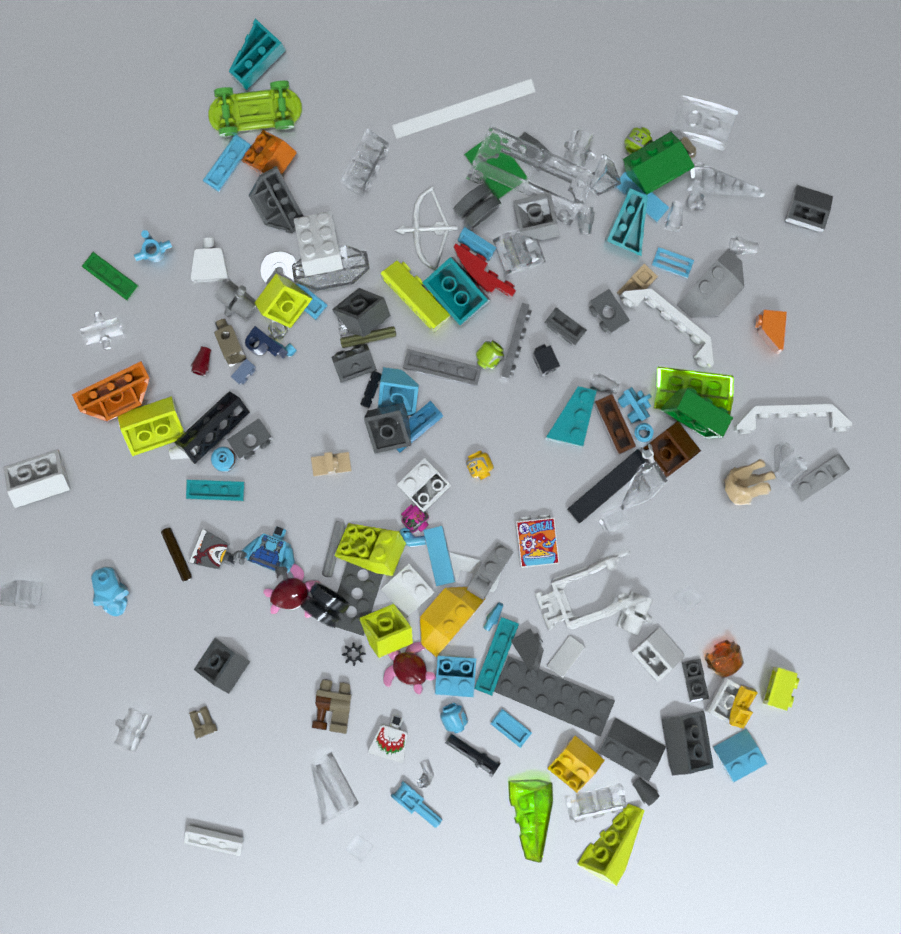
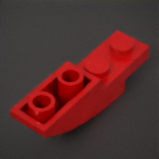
M455 243L454 251L459 262L482 289L491 295L497 289L511 299L516 293L515 286L507 280L504 282L499 280L495 272L491 270L485 271L488 263L485 262L487 260L485 257L478 253L475 256L469 252L470 248L466 245Z

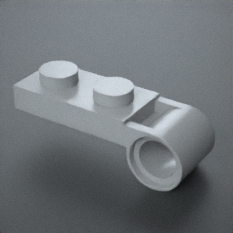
M837 454L793 484L792 487L801 500L804 501L845 474L850 468L842 456Z
M497 542L470 582L467 590L484 600L514 552Z

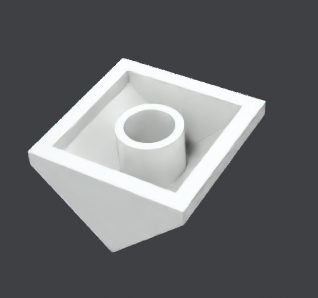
M722 677L705 711L729 723L732 705L741 686L726 677Z

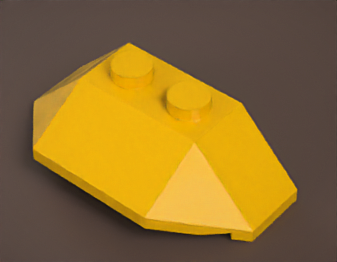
M468 587L444 588L420 616L421 645L435 657L440 654L484 602V600L467 590Z

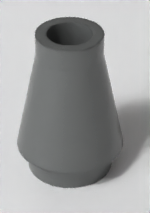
M641 777L632 784L643 803H646L648 806L652 805L660 797L658 791Z

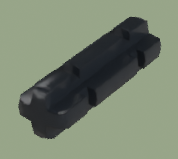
M377 371L372 372L371 380L368 382L364 392L365 396L364 398L362 397L360 403L361 406L370 408L372 404L371 399L374 398L379 385L378 381L380 382L381 373Z

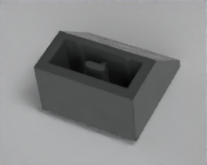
M796 185L785 221L822 233L825 230L831 211L833 196Z

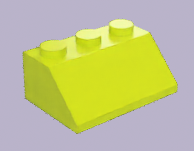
M172 396L135 408L118 416L120 430L132 456L173 443L185 433Z

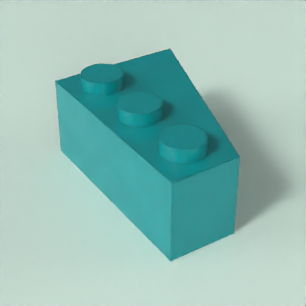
M255 18L249 34L245 37L241 50L238 51L229 69V73L247 91L286 49L282 42Z
M630 187L627 188L605 238L607 242L639 256H642L648 198L646 194Z
M578 386L545 439L583 448L597 391Z

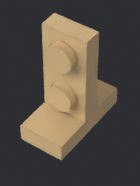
M327 452L324 453V456L311 457L314 477L352 471L349 452L338 454Z

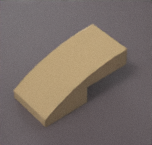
M643 264L617 294L620 296L624 291L647 289L658 276Z

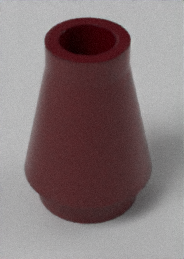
M203 346L200 347L190 366L192 373L205 376L206 372H209L211 349Z

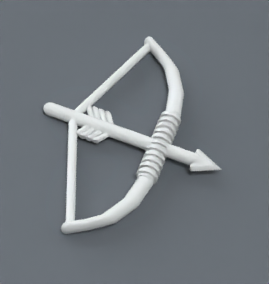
M431 186L418 197L414 205L413 227H404L402 225L394 231L403 235L404 232H413V242L418 257L425 265L436 270L448 231L458 230L459 226L448 225L434 192V186ZM431 191L444 222H436L434 226L420 227V204L424 196ZM420 231H434L436 235H444L435 266L427 262L422 254Z

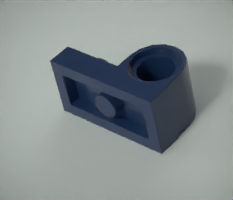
M256 326L253 327L245 339V346L255 355H263L266 351H269L275 357L280 355L284 359L288 354L284 348ZM259 341L258 346L254 347V344Z

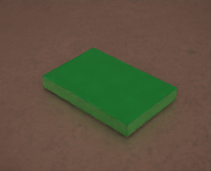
M495 132L464 154L482 181L491 189L492 195L497 196L498 199H501L528 180L524 171Z

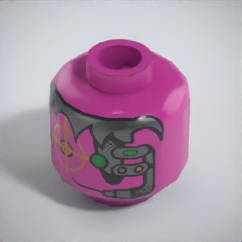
M411 504L401 514V522L412 533L418 530L422 532L429 525L427 523L429 514L426 511L423 512L417 505L413 506Z

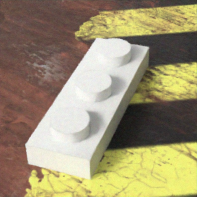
M187 825L184 844L240 856L244 838Z

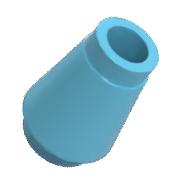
M641 423L635 428L634 434L637 440L647 442L652 439L654 431L651 425ZM641 430H644L646 432L645 437H642V435L639 434Z

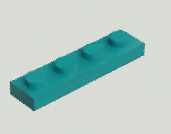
M503 617L500 618L476 682L475 690L493 695L512 644L511 640L514 639L519 623Z

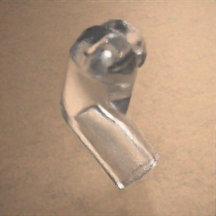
M429 759L420 762L423 770L421 778L417 780V785L420 788L430 786L434 777Z

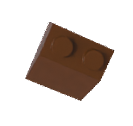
M678 421L649 443L652 445L654 460L666 478L701 452L700 448ZM648 444L643 447L644 450H649Z

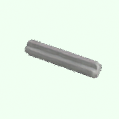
M335 522L322 575L329 578L332 577L337 559L334 555L343 536L345 523Z

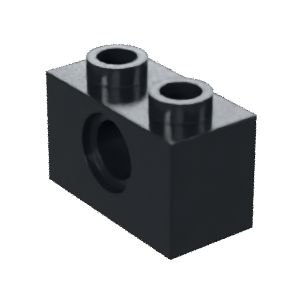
M543 344L535 348L532 358L541 377L559 370L560 364L551 345L546 347Z

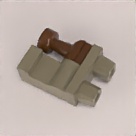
M322 679L320 688L316 692L317 719L312 721L311 728L327 730V722L324 720L326 712L330 711L332 712L329 731L347 734L352 698L350 683L340 682L339 691L336 692L331 691L332 680Z

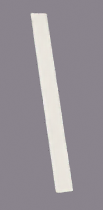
M532 79L392 125L398 139L535 93L536 91Z

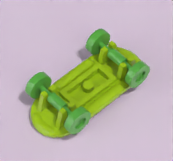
M286 80L271 82L270 90L233 94V88L223 87L214 90V96L218 98L211 103L208 110V118L212 127L219 131V136L221 137L234 136L240 131L273 127L276 130H286L294 128V123L302 113V104L298 95L288 89L289 81Z

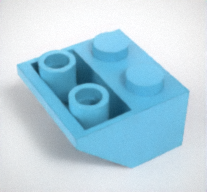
M438 656L435 695L474 697L476 658Z

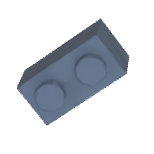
M246 359L231 375V378L239 385H244L248 380L247 377L255 373L256 367Z

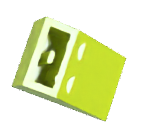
M348 523L334 556L374 573L393 576L406 542L399 531Z

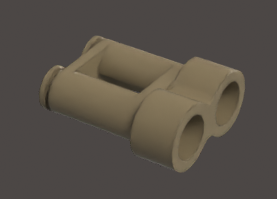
M683 137L680 141L692 160L696 156V147L687 137Z
M207 706L200 708V711L196 712L195 710L189 713L195 729L194 735L196 739L218 731L216 725L212 722ZM201 713L204 725H201L197 714Z

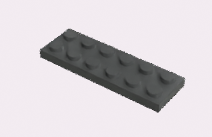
M510 656L507 658L494 690L495 693L600 737L615 703L610 698L541 669L538 670L537 676L533 677L524 662Z

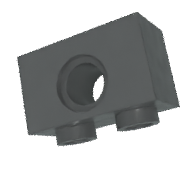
M610 289L589 302L590 307L588 308L594 317L598 316L600 319L599 325L604 333L608 332L610 335L630 322ZM610 308L613 311V316L610 318L605 317L603 310Z
M258 418L227 439L239 459L242 460L244 458L248 460L255 455V450L258 448L264 449L271 444L270 440L273 438ZM255 436L256 443L253 446H248L246 444L247 437Z

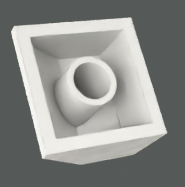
M410 564L381 589L406 618L435 593Z

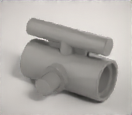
M230 280L218 289L215 297L226 305V310L224 311L226 316L230 317L232 313H237L246 320L253 310L257 308L254 303L256 300L246 293L247 288L241 285L238 287Z

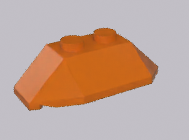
M142 361L72 394L81 413L108 422L142 405L150 378Z

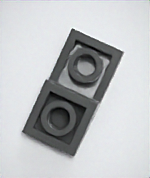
M701 659L682 662L690 703L709 699Z

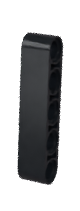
M637 449L567 509L568 512L580 524L647 467L650 462L643 458L641 451Z

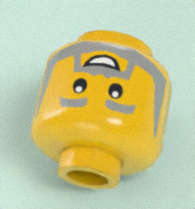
M480 450L468 456L466 466L473 478L479 477L482 480L491 476L490 471L494 469V465L488 453H482Z

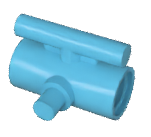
M143 230L141 236L145 242L142 244L141 252L134 254L136 261L149 259L151 262H159L164 257L166 249L172 247L170 240L163 243L162 241L157 242L153 240V237L147 230ZM152 248H157L155 253L149 254Z

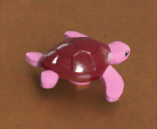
M294 564L290 570L294 578L282 580L274 590L265 589L263 591L267 597H270V602L273 604L270 609L271 614H276L280 608L296 609L300 607L304 598L310 597L308 592H310L313 584L320 582L309 580L304 583L303 570ZM305 611V617H306V618L311 617V615H309V614Z
M421 642L410 644L403 653L396 650L388 654L389 658L394 662L384 673L383 682L387 687L391 686L396 676L400 682L406 685H414L415 693L420 695L423 690L421 684L426 680L431 681L436 678L433 672H427L423 659L416 655L425 649Z

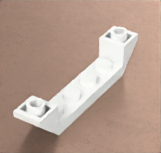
M653 289L624 291L619 296L622 299L621 302L628 308L637 307L645 298V302L650 307L659 309L661 311L660 314L665 319H671L676 323L675 327L683 333L686 331L694 343L702 345L693 356L696 359L695 362L702 368L706 367L708 369L713 366L711 337Z
M833 404L754 406L735 426V431H740V434H751V430L756 429V415H758V418H770V415L777 414V418H788L789 414H797V417H808V414L816 413V417H826L827 413H830V428H835L836 432L847 431V428L852 427V422Z

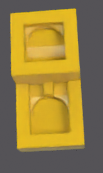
M743 685L739 688L730 713L729 724L731 726L743 729L753 714L749 707L758 693L754 688Z

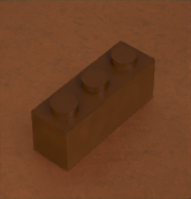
M613 394L595 401L594 406L616 454L619 455L635 448L636 444Z

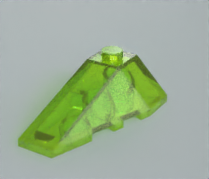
M539 779L508 781L510 805L514 806L517 816L514 817L515 823H518L521 834L519 838L524 857L527 860L540 863L543 859L553 805V783Z

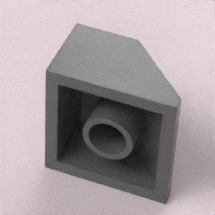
M361 288L355 290L332 309L333 313L352 333L362 337L370 334L372 330L391 316L384 297Z
M404 403L367 411L364 421L374 454L411 446L410 423Z
M214 638L194 670L212 685L229 694L250 661L220 640Z

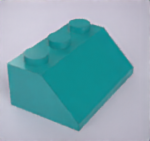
M454 257L447 259L422 282L459 325H462L491 301Z

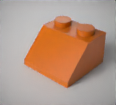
M763 310L755 318V328H758V334L775 354H779L784 350L787 312Z

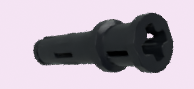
M453 734L445 742L474 762L477 768H481L489 773L490 777L494 775L501 764L487 757L486 753L481 754Z

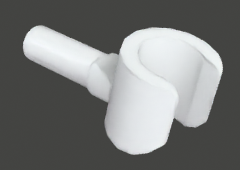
M648 444L649 450H643L641 447L643 458L648 459L654 470H657L659 467L653 457L652 445Z

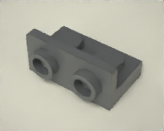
M367 344L355 345L353 349L339 351L331 357L341 383L377 370Z

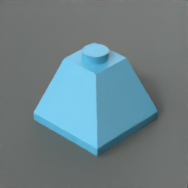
M383 367L378 408L404 403L407 414L413 416L416 413L419 384L403 370Z

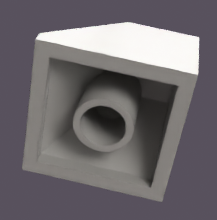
M550 192L513 201L521 235L540 240L560 236Z

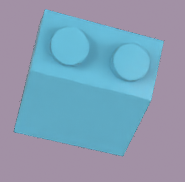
M747 729L713 747L732 782H736L767 764Z

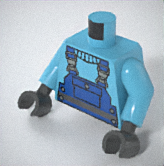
M276 526L272 536L263 533L242 550L234 552L233 561L240 558L239 564L243 565L245 558H247V561L275 571L277 579L280 575H283V579L287 580V573L295 563L291 544L283 541L287 530Z

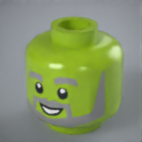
M645 127L633 128L624 140L625 149L632 154L653 142L650 136L651 132Z
M494 340L491 342L485 341L476 352L477 363L484 369L487 367L491 369L496 368L504 358L503 347Z

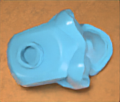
M101 567L95 570L91 575L94 589V606H102L105 612L115 617L122 615L127 606L128 600L125 596L129 594L128 588L120 583L112 567Z

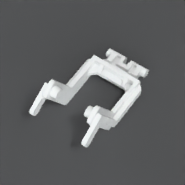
M629 549L608 555L585 568L554 578L551 583L554 591L546 595H543L542 592L536 593L535 597L540 610L546 608L549 610V612L542 614L547 630L554 629V624L565 620L567 628L573 630L609 617L627 607L648 601L647 597L634 600L633 597L628 598L627 593L617 596L619 602L603 610L581 618L572 614L564 592L566 584L596 573L607 567L608 571L617 568L615 562L619 561V557L630 554Z

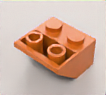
M262 130L241 161L259 174H263L277 166L282 175L297 154V151L284 140Z

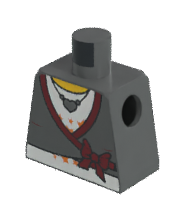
M202 529L189 563L221 570L223 563L234 567L236 560L233 561L234 554L228 552L230 548L229 543Z

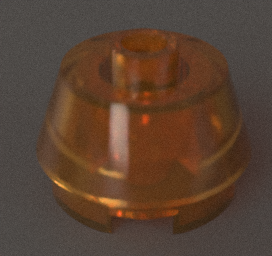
M728 640L718 643L714 646L716 650L711 655L707 653L705 656L707 667L723 678L735 674L744 664L740 645L734 641L730 643Z

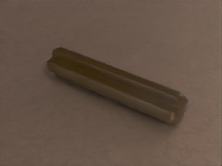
M171 528L163 529L161 534L181 580L186 582L192 579Z

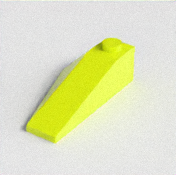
M628 804L613 819V824L607 831L603 830L599 834L601 837L594 844L591 843L586 848L577 865L599 879L617 886L627 868L644 810Z

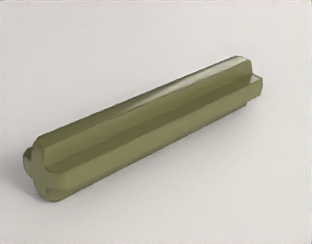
M394 326L373 330L365 337L357 334L340 338L341 346L346 348L396 336V330Z

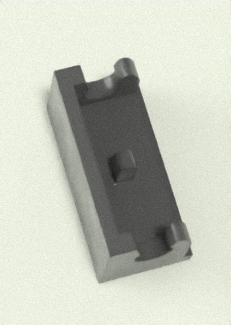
M557 307L544 322L546 327L573 347L576 346L587 331V329L583 328Z

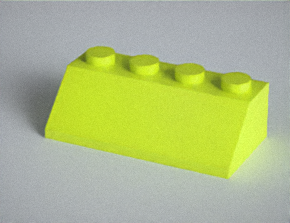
M395 261L380 273L382 280L434 333L450 318V314L435 300L436 298L433 294L422 286L423 281L417 275L413 277L409 273L411 269L405 262Z

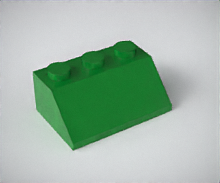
M671 131L623 158L627 176L646 195L695 168L682 142Z
M689 387L679 389L661 408V411L706 439L723 438L733 419L726 409L713 405L712 400L697 395L698 392Z

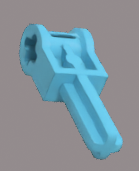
M402 781L400 788L395 794L392 793L390 796L411 814L415 811L434 828H437L441 824L442 818L423 803L424 798L406 782Z

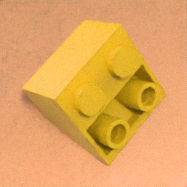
M574 736L547 769L578 793L596 774L605 759L577 736Z

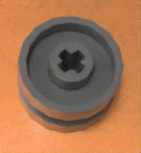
M482 183L467 193L453 208L459 217L467 215L464 219V224L469 230L484 222L502 205L497 196L486 199L491 193V189L486 183Z

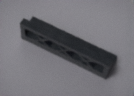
M229 391L174 443L180 450L185 452L192 463L196 464L244 419L250 411L237 395ZM240 406L243 411L237 416H233L234 410ZM223 420H227V426L219 429L220 423ZM209 433H214L213 439L210 442H205L206 436ZM195 446H200L199 452L193 456L190 451Z

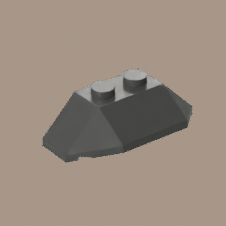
M276 166L258 177L249 193V197L266 226L293 233L296 231L294 218L303 217V214Z

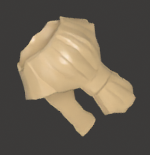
M759 459L747 466L734 467L724 479L725 491L735 505H751L754 497L769 494L771 491L770 484L764 481L776 478L773 471L760 475L752 474L753 470L765 467L764 460Z

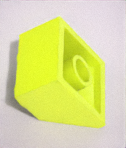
M276 273L254 303L263 316L291 328L311 302L312 297L291 280Z
M394 604L360 618L369 645L378 658L413 644L412 627Z
M773 667L763 704L786 711L788 707L791 708L794 701L792 696L793 689H797L800 678H797L798 673Z

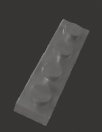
M522 303L501 375L503 379L508 380L509 375H514L516 365H513L515 357L519 358L521 347L518 346L519 340H524L526 328H523L524 322L529 321L532 310H528L529 304Z
M407 349L403 365L405 369L473 386L478 385L482 369L479 366Z

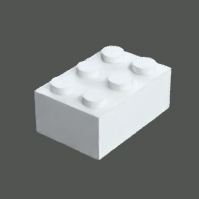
M331 211L294 218L305 277L343 269Z

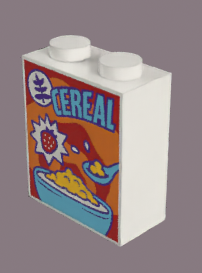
M550 514L539 515V519L531 520V516L520 517V521L516 522L521 568L560 564L555 518H550Z

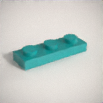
M187 480L186 499L244 501L245 482Z

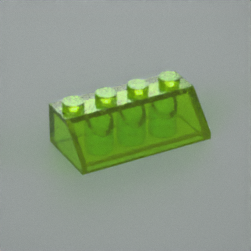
M666 367L657 368L654 409H661L679 389L689 387L698 392L697 395L712 400L713 405L722 407L728 411L729 415L731 414L734 391L733 375Z

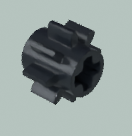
M355 642L352 643L351 648L345 645L347 653L342 654V656H347L348 658L345 663L353 661V666L356 665L357 660L362 663L363 660L360 657L361 655H366L365 652L360 650L363 645L355 647ZM353 648L356 652H359V656H356L355 660L352 659V656H349V652H352Z

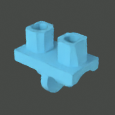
M633 387L624 391L618 402L623 408L629 404L634 408V411L627 414L631 423L643 421L650 417L646 409L651 407L648 401L652 397L651 394L645 396L642 390L636 394Z

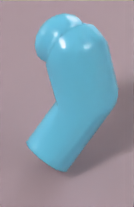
M408 528L400 530L399 533L407 546L426 545L425 536L415 537Z

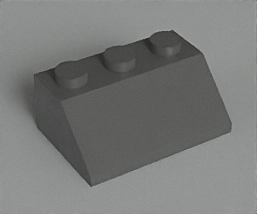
M704 711L662 718L672 776L692 774L714 768Z
M615 718L597 752L649 781L661 760L666 746Z

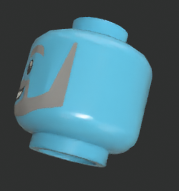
M456 703L445 706L440 714L444 728L449 732H462L468 723L464 708Z

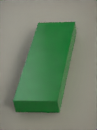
M92 252L81 266L126 301L131 298L139 287L95 252Z

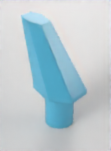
M498 602L486 617L487 621L483 627L485 630L490 631L492 626L497 624L504 606L503 603Z

